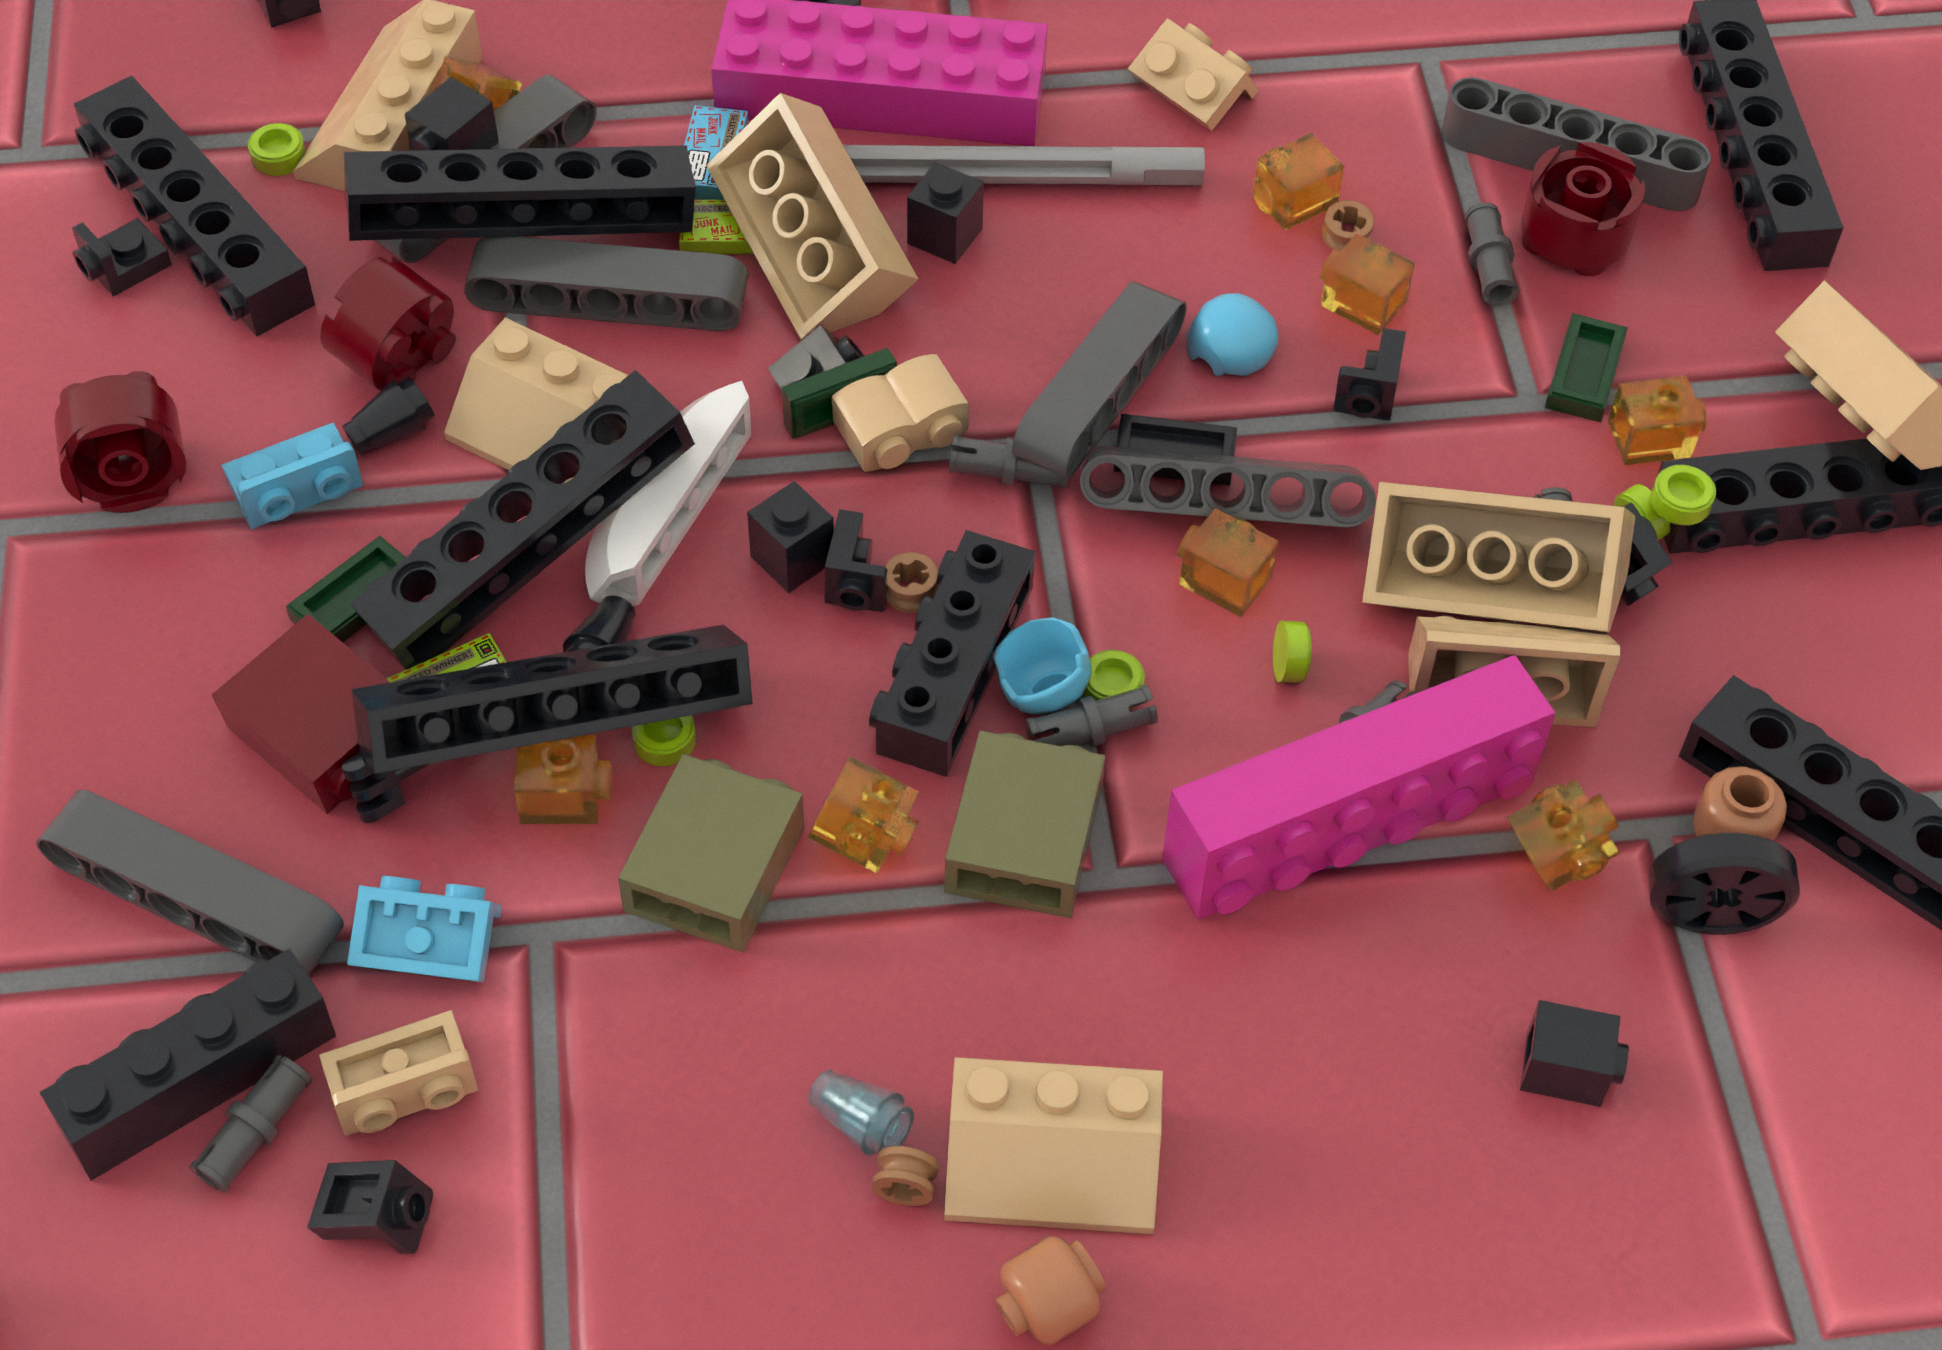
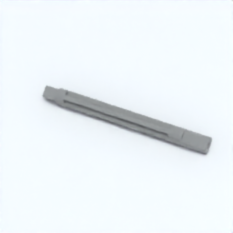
M843 145L864 183H919L934 162L988 184L1202 185L1205 172L1204 147Z

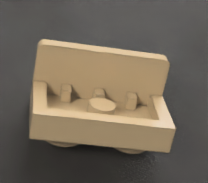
M1168 18L1128 67V70L1136 79L1210 131L1216 127L1241 93L1253 99L1259 92L1249 77L1253 69L1246 61L1230 50H1227L1222 56L1211 48L1213 41L1199 28L1188 23L1183 29Z
M452 1010L319 1054L331 1092V1098L345 1136L357 1132L373 1133L391 1126L400 1117L427 1108L432 1110L444 1109L459 1102L464 1095L478 1091L471 1061L461 1039Z

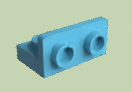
M334 422L221 465L225 479L250 529L272 521L282 520L292 513L328 499L338 498L346 492L363 486L355 451L350 442L343 441Z
M382 876L380 888L359 885L347 965L484 982L493 918L500 919L502 905L485 901V888L446 884L445 896L420 893L422 881L393 876Z

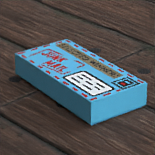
M694 105L684 146H687L695 181V199L725 200L706 165L748 125V111Z

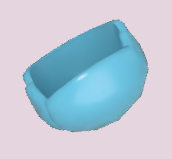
M1240 293L1221 294L1206 302L1193 320L1186 334L1187 351L1191 360L1199 357L1204 359L1211 366L1213 374L1216 376H1221L1225 373L1248 376L1266 367L1278 346L1279 331L1274 317L1256 300Z
M1054 617L1030 620L1010 631L996 647L993 655L999 684L1004 696L1014 708H1018L1023 713L1041 715L1063 710L1082 697L1092 675L1089 653L1079 630L1073 624Z

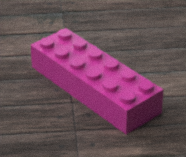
M727 0L711 68L714 107L748 111V120H753L776 96L782 93L822 107L833 128L1035 146L1046 68L1048 24L809 1Z
M1512 655L1172 789L1162 860L1197 920L1217 912L1220 914L1233 913L1244 907L1253 897L1275 888L1279 891L1292 889L1301 884L1312 873L1332 865L1337 868L1348 866L1360 859L1366 851L1388 842L1393 845L1402 844L1415 837L1422 828L1444 819L1448 822L1463 819L1472 813L1477 806L1498 797L1512 799L1519 796L1534 782L1556 713L1516 655Z

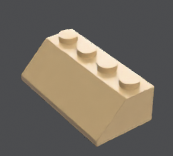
M422 0L384 26L294 169L295 179L345 191L344 152L410 151L404 114L450 77L467 86L483 59L475 10L434 0Z
M780 93L706 165L801 340L819 325H822L831 333L880 315L919 280L822 107Z
M1824 280L1775 331L1791 348L1784 357L1808 379L1817 373L1818 375L1810 383L1835 406L1844 399L1845 403L1838 411L1863 433L1872 427L1874 430L1866 438L1892 462L1902 454L1920 470L1942 466V385Z
M1379 482L1362 603L1609 633L1628 575L1636 516L1625 507Z

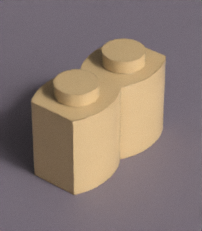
M937 354L915 357L901 363L885 375H875L857 380L832 395L833 422L864 472L875 471L881 468H895L904 463L916 450L949 446L953 444L954 434L961 437L969 429V403Z

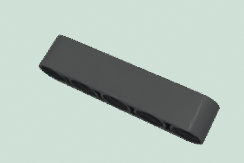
M545 75L494 111L499 142L491 149L571 148L580 142L593 127L597 115L595 103L555 76ZM449 238L374 241L402 261L415 263Z
M1474 77L1462 78L1454 82L1450 87L1441 132L1444 141L1458 150L1531 171L1534 170L1538 159L1545 152L1560 145V152L1577 150L1579 142H1594L1612 147L1629 157L1637 166L1635 175L1640 183L1644 180L1646 188L1642 203L1671 211H1685L1696 205L1711 162V154L1708 148L1693 138Z
M483 237L476 243L464 293L474 306L491 312L727 331L735 328L740 322L749 272L740 260L723 254L526 237Z
M1135 281L1129 283L1027 410L1014 436L1012 445L1013 455L1056 474L1070 478L1176 340L1184 322L1187 309L1186 302Z
M1103 447L1096 449L1083 461L1080 473L1081 491L1085 498L1093 505L1107 509L1333 527H1355L1367 521L1372 515L1376 504L1375 492L1365 474L1357 468L1347 465ZM1102 463L1115 464L1122 470L1124 481L1119 488L1113 491L1105 492L1099 490L1090 480L1092 470ZM1161 468L1176 469L1184 478L1182 488L1172 496L1157 494L1149 484L1152 475ZM1227 472L1238 475L1244 485L1242 492L1236 498L1222 501L1211 494L1209 488L1216 476ZM1285 477L1295 478L1303 485L1301 497L1297 502L1283 506L1271 500V487L1276 481ZM1344 482H1353L1362 487L1361 501L1350 510L1336 509L1330 503L1332 491L1336 486Z
M77 790L36 841L39 851L61 870L254 962L272 959L290 949L309 976L344 927V921L334 908L320 898L87 790Z

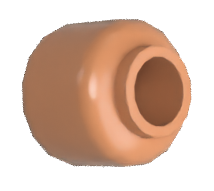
M1744 766L1728 767L1715 773L1703 788L1695 807L1692 821L1695 835L1739 832L1757 835L1775 842L1785 821L1787 803L1782 789L1771 777L1763 772Z
M1049 1236L1004 1263L1000 1270V1281L1005 1293L996 1298L995 1303L1016 1337L1029 1331L1034 1339L1040 1343L1053 1345L1099 1315V1294L1106 1290V1285L1094 1261L1079 1241L1075 1240L1067 1244L1058 1237Z

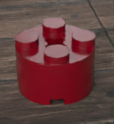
M1579 142L1577 150L1560 152V145L1545 152L1535 164L1521 219L1522 245L1528 252L1540 255L1559 266L1572 268L1580 275L1596 276L1603 272L1605 266L1620 259L1629 248L1645 195L1644 180L1640 183L1635 175L1637 166L1633 161L1612 147L1594 142Z
M382 257L370 260L357 269L344 282L334 297L342 305L334 320L325 314L320 332L321 343L326 351L380 391L392 380H395L397 384L407 377L415 381L416 372L430 360L435 363L444 360L456 342L455 334L450 331L454 315V307L450 297L400 260L393 257L390 263Z
M134 371L127 375L103 376L85 383H74L62 390L54 423L61 479L69 494L82 503V496L99 502L100 510L112 513L144 510L159 504L169 496L168 488L177 478L181 482L185 475L186 460L177 407L172 397L163 388L158 386L155 377L147 372Z

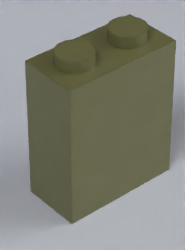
M979 731L945 857L944 893L1072 918L1102 792L1105 755L1092 753L1075 745L1056 746L1031 741L1014 733L995 734Z
M683 754L618 877L623 912L744 953L805 828L803 793L794 791L789 785L776 779L761 780L734 771L729 765L716 759L701 760Z

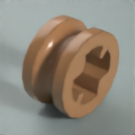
M1343 200L1336 202L1325 213L1322 238L1327 246L1340 253L1351 254L1360 252L1367 247L1371 240L1374 216L1370 209L1357 201ZM1342 224L1354 225L1353 232L1341 230Z
M904 552L895 555L887 562L885 566L888 570L887 603L895 610L903 613H918L924 597L930 596L934 598L938 590V569L934 561L921 553ZM914 578L921 579V584L912 582L907 588L900 586V580L910 583Z
M890 1146L883 1148L878 1153L877 1166L881 1171L877 1172L872 1180V1190L877 1196L894 1204L904 1206H922L933 1200L934 1186L930 1181L937 1177L939 1171V1163L935 1157L919 1149L905 1146Z

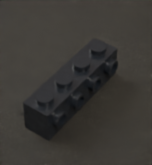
M968 530L965 531L956 552L946 551L937 575L938 590L934 598L925 596L919 607L915 621L916 636L912 644L904 642L897 652L892 670V677L895 678L889 692L879 691L872 705L869 726L876 728V754L947 777L996 670L993 660L994 651L1007 634L1014 630L1033 589L1035 551Z
M288 949L272 959H263L254 963L241 977L217 991L193 998L185 1004L180 1012L156 1026L130 1034L117 1048L88 1065H80L69 1069L53 1085L39 1093L59 1130L90 1181L255 1085L270 1067L272 1060L277 1054L282 1057L285 1056L294 1062L336 1037V1033L322 995L292 951Z

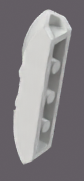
M742 381L712 391L681 410L680 413L695 445L597 525L589 543L585 563L586 585L591 600L601 603L605 597L614 595L626 599L632 606L641 603L752 435L749 396Z

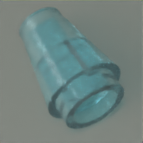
M831 1069L824 1071L818 1076L809 1093V1104L819 1110L827 1120L866 1155L879 1153L883 1148L890 1146H901L906 1140L913 1124L914 1112L912 1108L905 1105L904 1098L900 1093L838 1074Z

